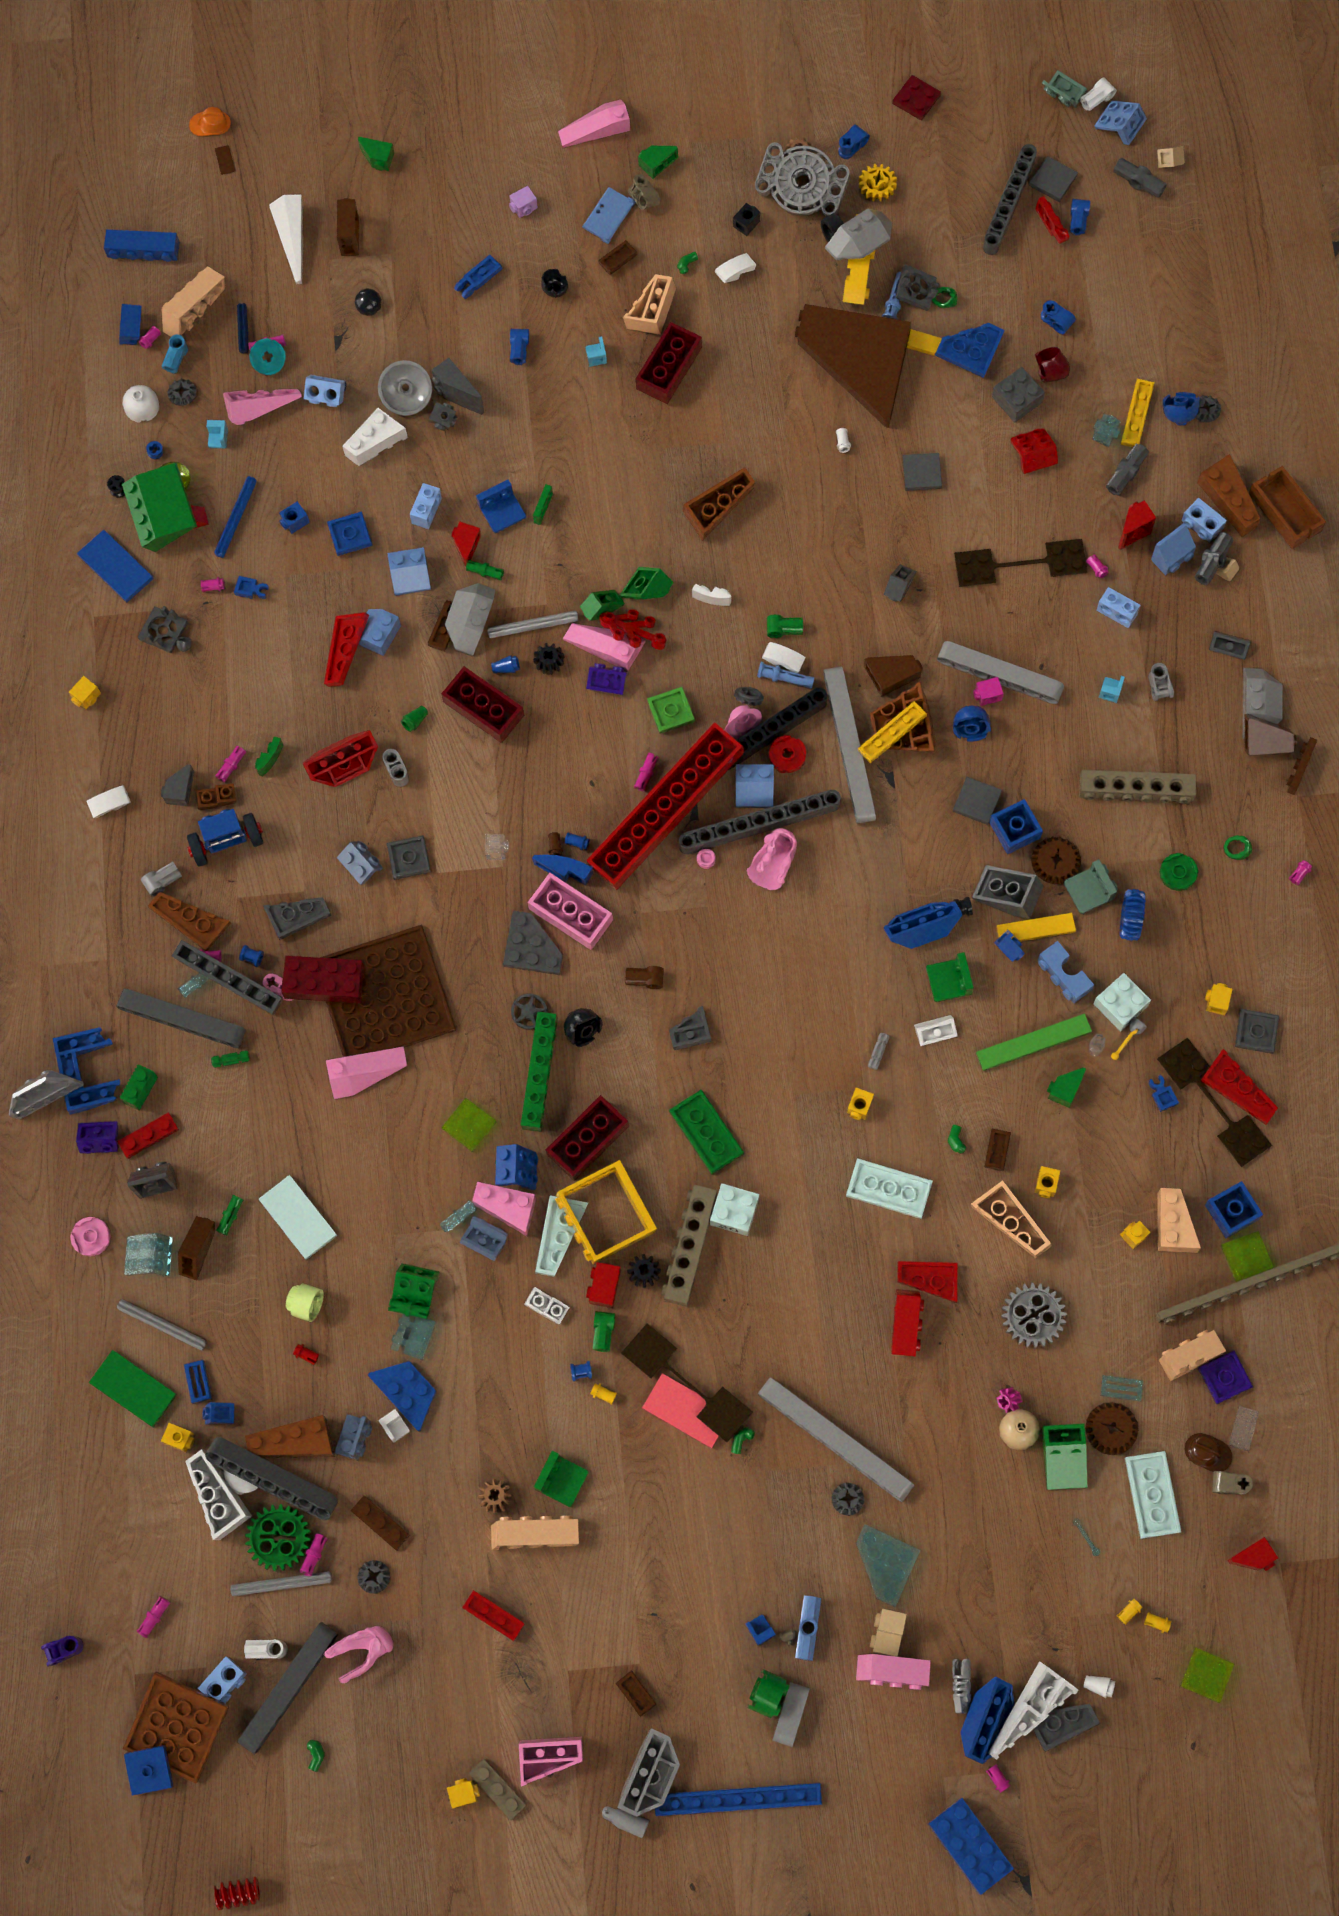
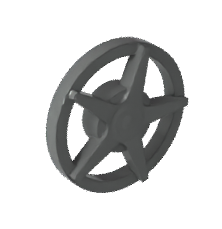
M523 994L513 1002L511 1016L519 1027L528 1030L535 1029L536 1022L534 1017L537 1012L544 1011L547 1013V1006L541 997L535 994ZM531 997L528 1004L522 1005L517 1003L523 998ZM533 998L539 1000L544 1008H536L533 1005ZM515 1006L522 1009V1015L518 1019L514 1015ZM524 1018L531 1020L533 1026L523 1025L519 1021Z

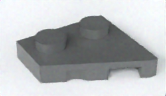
M703 1006L699 1007L693 1015L687 1016L680 1024L675 1025L669 1030L674 1050L711 1042Z

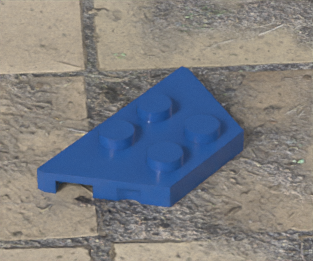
M410 1361L370 1372L368 1374L370 1379L415 1429L420 1432L436 1390Z

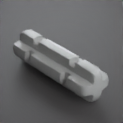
M885 1033L879 1034L878 1042H876L871 1055L872 1059L868 1063L869 1068L873 1070L878 1069L879 1061H881L886 1048L885 1044L889 1040V1035Z

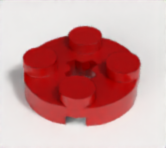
M784 735L773 741L769 750V760L779 773L795 772L805 764L806 747L800 739ZM787 750L789 753L792 752L793 754L790 758H787L783 756L784 751Z

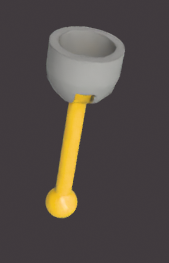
M1134 1018L1129 1025L1131 1033L1118 1050L1112 1053L1111 1058L1117 1060L1120 1052L1134 1034H1141L1147 1026L1137 1018Z

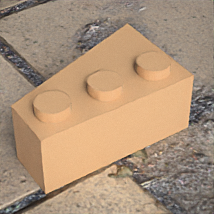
M654 275L642 291V296L633 303L629 313L624 315L623 319L627 329L661 335L676 291L672 277Z
M1160 1188L1158 1191V1251L1198 1253L1201 1247L1181 1189Z
M1205 1330L1197 1334L1198 1338L1192 1341L1187 1339L1179 1344L1180 1347L1170 1348L1162 1353L1163 1356L1159 1359V1362L1170 1381L1181 1377L1226 1352L1214 1330L1211 1332Z

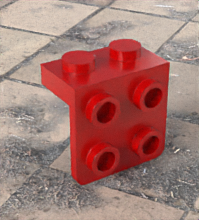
M1034 429L1031 432L1018 434L1010 439L1011 444L1020 455L1021 470L1024 474L1058 464L1056 444L1045 429Z

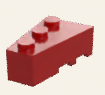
M896 1289L891 1354L916 1357V1351H920L921 1339H917L918 1331L922 1332L923 1320L919 1319V1313L924 1310V1300L921 1299L920 1291Z

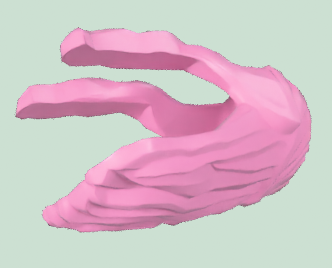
M783 828L776 829L771 834L765 836L764 846L757 852L751 866L746 870L753 883L768 890L781 888L782 884L785 883L784 879L796 852L797 840L795 835Z
M374 1626L344 1637L325 1651L326 1658H332L354 1649L368 1650L366 1660L362 1665L338 1678L340 1683H347L349 1680L368 1671L377 1658L386 1652H391L393 1650V1640L385 1628Z

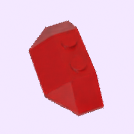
M367 730L350 735L317 751L302 764L311 781L337 787L369 771L378 745L371 731Z

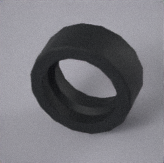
M835 213L821 220V229L827 242L830 241L838 228L844 224Z

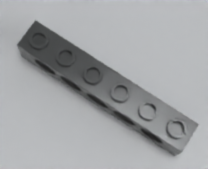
M183 940L180 941L172 954V957L272 1015H275L283 1001L282 997Z

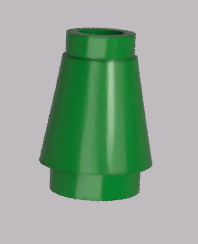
M420 706L404 715L401 720L402 726L409 732L415 731L428 715L427 709L424 706Z

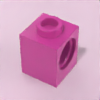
M998 677L977 682L975 690H973L975 700H979L980 706L999 702L1003 699L1004 693Z

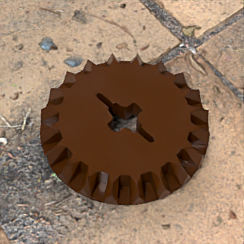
M1052 836L1048 839L1045 838L1034 848L1031 863L1034 872L1043 881L1050 884H1063L1065 880L1077 875L1079 872L1081 856L1079 849L1075 847L1074 843H1071L1068 839ZM1058 851L1059 859L1062 861H1059L1056 869H1054V860H1051V858H1054Z
M1115 1402L1103 1403L1095 1407L1090 1412L1085 1427L1086 1435L1091 1445L1099 1452L1107 1455H1119L1128 1451L1134 1445L1139 1431L1135 1415L1129 1408ZM1114 1423L1116 1424L1115 1428L1119 1431H1114L1111 1434L1107 1425Z

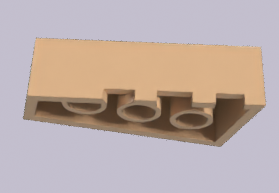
M207 266L192 281H189L180 292H177L169 302H166L162 307L163 332L172 337L176 334L182 336L186 330L190 331L193 327L192 323L197 316L201 318L207 304L211 306L225 289L224 276Z
M1003 1180L971 1203V1207L1034 1258H1037L1051 1247L1050 1241Z
M531 1516L520 1517V1520H512V1517H500V1521H496L491 1525L492 1550H499L501 1546L517 1549L522 1548L523 1545H527V1548L543 1547V1545H547V1547H565L579 1544L578 1519H572V1516H560V1519L552 1520V1516H541L540 1520H532Z

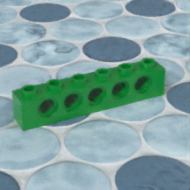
M537 1012L521 1118L522 1130L542 1132L558 1023L557 1014Z

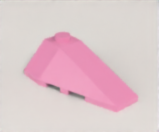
M617 100L599 106L559 130L558 134L564 148L630 131V119L624 102Z
M298 389L274 390L273 393L258 390L255 394L247 393V390L223 393L228 418L236 425L245 424V421H251L302 397Z
M574 623L571 624L563 637V640L615 666L623 667L627 672L646 640L642 639L640 647L634 648L630 646V641L626 634H624L623 640L617 641L613 638L610 629Z
M404 1047L326 1060L334 1099L354 1096L407 1066Z

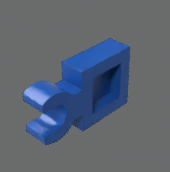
M239 576L234 594L253 599L255 594L260 599H266V595L260 592L263 589L269 590V587L264 583L257 585L256 579Z
M1159 1075L1158 1080L1160 1084H1154L1153 1080L1150 1079L1149 1086L1156 1091L1152 1094V1097L1159 1111L1163 1112L1178 1105L1179 1102L1171 1086L1164 1087V1078L1162 1075Z

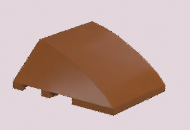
M920 681L907 692H902L893 701H888L870 713L874 734L914 701L927 713V717L888 750L935 752L936 738L929 705Z

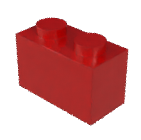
M597 1262L596 1267H592L590 1278L593 1279L592 1287L588 1286L586 1294L590 1304L613 1308L621 1272L620 1266Z

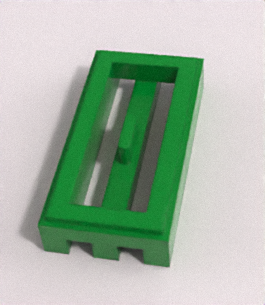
M545 484L533 513L534 524L540 525L552 499L553 490L550 485Z

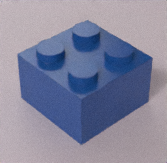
M1025 799L991 815L989 822L1007 855L1041 839L1043 833L1041 826Z
M1242 1181L1209 1199L1205 1204V1207L1225 1238L1253 1224L1263 1216V1213Z

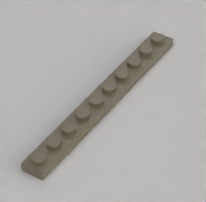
M1339 1244L1162 1310L1155 1317L1158 1323L1164 1321L1167 1324L1176 1320L1175 1317L1182 1314L1185 1317L1193 1314L1194 1309L1199 1307L1204 1310L1213 1306L1212 1303L1219 1300L1220 1303L1231 1299L1230 1296L1236 1293L1238 1296L1250 1292L1249 1288L1256 1286L1259 1289L1267 1286V1282L1273 1279L1275 1282L1285 1279L1286 1274H1299L1305 1271L1304 1268L1311 1265L1312 1268L1322 1265L1323 1260H1336L1339 1258Z

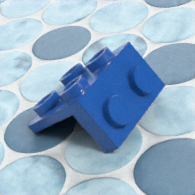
M518 1144L497 1146L495 1185H519L529 1190H535L538 1181L537 1153Z

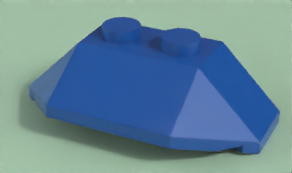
M955 901L950 903H929L896 915L888 925L884 926V931L891 942L913 949L948 936L962 917V912Z
M994 1677L975 1693L960 1732L966 1757L980 1764H984L986 1760L992 1757L988 1752L1015 1706L1012 1684Z

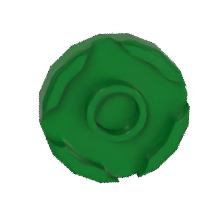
M1175 853L1164 859L1160 866L1159 874L1165 886L1171 890L1182 891L1193 886L1197 880L1198 867L1190 856Z

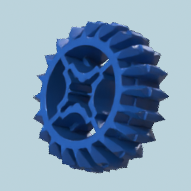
M1127 889L1124 894L1120 920V937L1122 939L1133 941L1138 940L1141 936L1146 901L1144 891Z

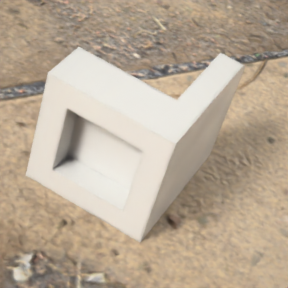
M396 1409L378 1420L393 1443L410 1432Z

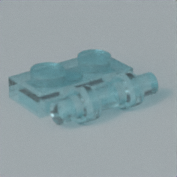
M403 1314L397 1323L399 1326L396 1335L392 1337L391 1350L398 1352L400 1345L406 1346L403 1352L405 1355L423 1360L436 1322L416 1317L413 1323L409 1321L410 1316L406 1317ZM406 1328L412 1329L408 1340L403 1338Z

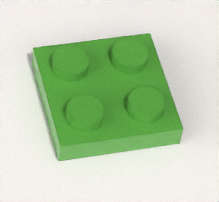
M682 687L647 698L660 734L695 722Z

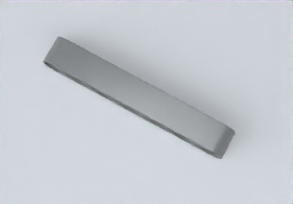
M949 641L943 643L937 657L941 664L985 680L998 677L1001 686L1051 704H1058L1065 687L1058 680Z

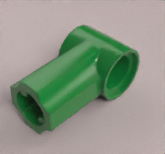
M776 614L767 616V636L770 638H780L783 635H803V617L783 618V616Z
M595 1311L593 1350L610 1352L612 1331H614L615 1313Z

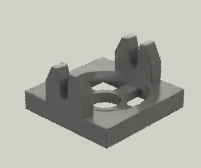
M905 264L902 267L895 298L928 311L932 299L938 293V290H936L939 287V283L936 282L937 277ZM914 275V281L909 283L910 278L908 277ZM920 279H924L928 290L922 288ZM912 284H915V285L918 286V288H919V292H918V293H915V292L912 291V289H911V285H912ZM905 288H908V291L911 294V296L906 292ZM919 294L926 296L922 300L916 299Z
M154 606L138 635V639L172 653L176 646V639L181 637L188 621L179 617L172 609L168 611L165 606L161 609ZM167 617L162 624L157 625L153 623L158 618ZM172 620L176 624V632L171 631L169 627ZM161 627L168 628V633L165 635H160L158 631ZM149 629L156 631L157 636L155 639L149 633ZM168 636L172 638L166 642H162L163 638H167Z

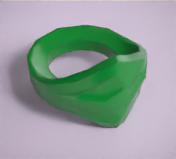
M939 287L936 289L938 290L936 296L939 293L945 292L951 297L949 301L941 303L936 300L935 296L932 301L936 306L940 308L956 306L958 300L957 292L953 288Z
M1240 835L1228 838L1223 847L1225 854L1234 860L1247 858L1253 850L1249 839ZM1238 840L1245 844V848L1239 854H1232L1228 851V845L1230 842Z

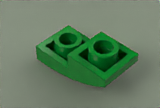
M273 737L272 742L268 744L267 753L261 752L260 758L256 759L255 769L259 776L263 777L277 761L283 748L281 738Z

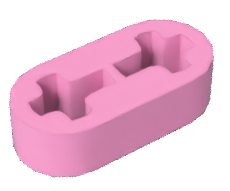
M268 974L263 978V986L266 989L282 997L283 1000H293L284 999L281 993L283 978L276 974ZM275 979V983L279 986L271 985L269 987L268 981Z

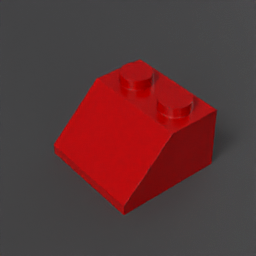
M1145 500L1140 503L1135 502L1129 506L1118 546L1120 550L1152 533L1156 516Z

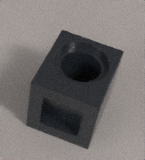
M745 203L733 217V227L746 236L760 222L759 210L748 203Z

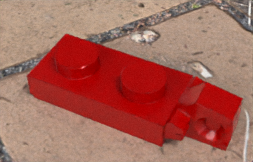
M1045 196L1040 197L1035 210L1050 235H1054L1059 244L1068 241L1069 233L1061 225V220L1054 213L1051 203L1046 200Z

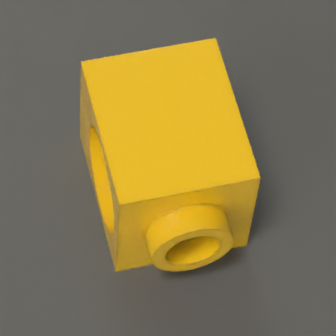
M855 1088L847 1109L850 1117L856 1120H865L874 1094ZM856 1102H863L865 1107L857 1109L854 1104Z
M1041 1166L1034 1193H1038V1196L1042 1198L1054 1197L1060 1170ZM1045 1179L1050 1180L1052 1186L1045 1187L1042 1181Z

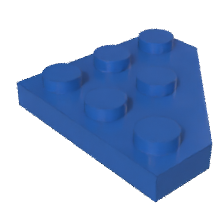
M986 323L980 327L970 328L952 336H945L941 339L935 356L984 378L1005 330Z

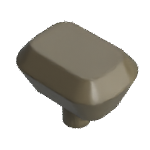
M789 1629L781 1632L779 1637L783 1642L787 1641L788 1645L792 1644L791 1639L795 1638V1631Z

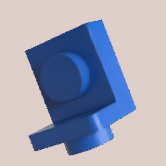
M208 1403L202 1412L205 1425L233 1424L234 1403Z

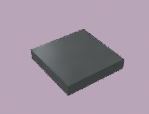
M1047 156L1029 182V186L1060 202L1076 179L1078 172Z
M939 453L903 455L905 491L942 489Z
M966 777L953 812L988 825L1002 790Z
M424 835L387 843L394 880L431 872Z
M1240 1009L1235 1047L1274 1054L1279 1015Z

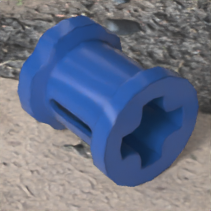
M244 945L239 955V960H245L258 967L262 962L264 952L253 950L249 946Z
M590 1361L579 1365L570 1364L573 1382L576 1379L586 1377L592 1379Z

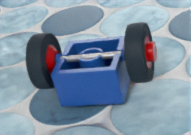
M225 809L220 814L205 816L202 820L198 821L205 843L203 844L196 832L187 835L189 843L187 849L190 857H194L198 867L206 865V850L209 849L212 854L247 841L246 835L254 847L263 844L260 834L263 833L260 822L256 823L252 813L245 814L243 816L245 825L244 829H242L234 809Z

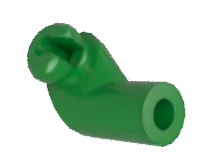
M696 252L680 258L677 264L680 274L687 273L689 271L688 264L698 260Z
M952 1125L948 1144L954 1152L962 1154L966 1150V1145L959 1138L962 1127Z
M743 1427L733 1437L731 1452L741 1454L743 1442L746 1439L752 1440L754 1438V1430L749 1429V1427Z
M310 1740L307 1743V1749L310 1750L313 1758L308 1768L318 1772L325 1757V1752L319 1741Z

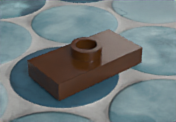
M625 240L599 259L598 262L611 275L636 257L637 251Z
M991 1129L985 1168L1004 1171L1011 1132Z
M632 1670L616 1682L618 1688L640 1717L657 1705Z

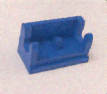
M122 304L119 344H137V340L140 338L142 306Z

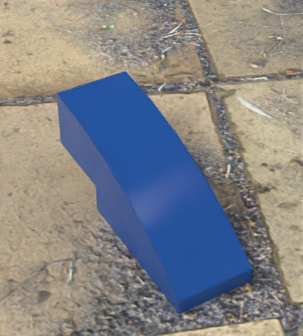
M534 855L532 858L534 865L553 874L565 883L570 876L586 886L593 875V867L572 858L558 855Z

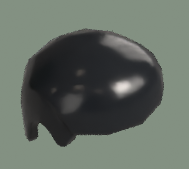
M548 269L542 275L541 287L548 296L557 298L567 292L568 281L566 276H562L559 273L558 269Z
M362 289L355 297V307L360 314L366 316L374 315L381 309L382 299L374 289Z

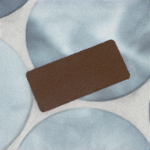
M229 145L215 148L221 175L235 172Z

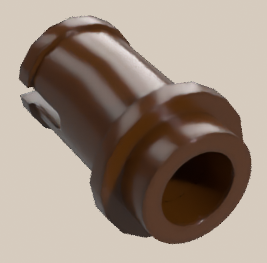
M549 833L550 849L548 853L550 855L562 856L563 848H561L560 833Z

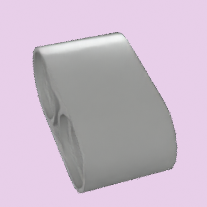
M387 749L383 753L385 767L396 786H405L409 782L406 767L397 750ZM396 758L394 762H388V759ZM398 773L404 774L401 778L395 777Z

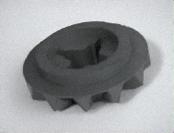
M181 378L178 381L174 380L173 384L169 385L168 397L175 405H187L195 399L196 387L189 379L184 380ZM181 387L184 388L182 397L180 396L179 392H177L180 391Z
M1202 395L1199 397V412L1195 418L1201 422H1212L1219 417L1221 404L1218 403L1217 399L1212 398L1211 395ZM1204 403L1207 404L1208 407H1211L1209 409V413L1206 409H1202L1204 407Z
M740 687L734 693L737 701H741L742 704H747L748 706L760 705L764 699L763 694L752 687Z
M846 1482L838 1485L834 1490L832 1504L840 1514L854 1515L863 1507L864 1495L856 1484ZM846 1490H848L851 1497H857V1499L851 1500L850 1508H848L846 1501L839 1500L846 1496Z
M376 1560L365 1562L358 1572L359 1586L368 1593L374 1594L383 1591L390 1581L388 1567ZM369 1569L374 1573H379L377 1576L379 1584L373 1580L367 1581L370 1577Z

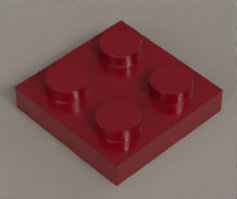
M911 75L894 97L892 104L922 121L941 96V91Z

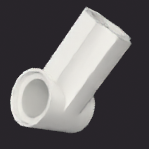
M1101 78L1094 85L1093 89L1080 98L1082 107L1090 111L1101 102H1107L1112 99L1117 90L1106 78Z
M276 1639L246 1640L244 1645L246 1659H281L285 1657L288 1651L286 1643ZM278 1643L281 1647V1651L279 1654L275 1655L272 1649L273 1646Z

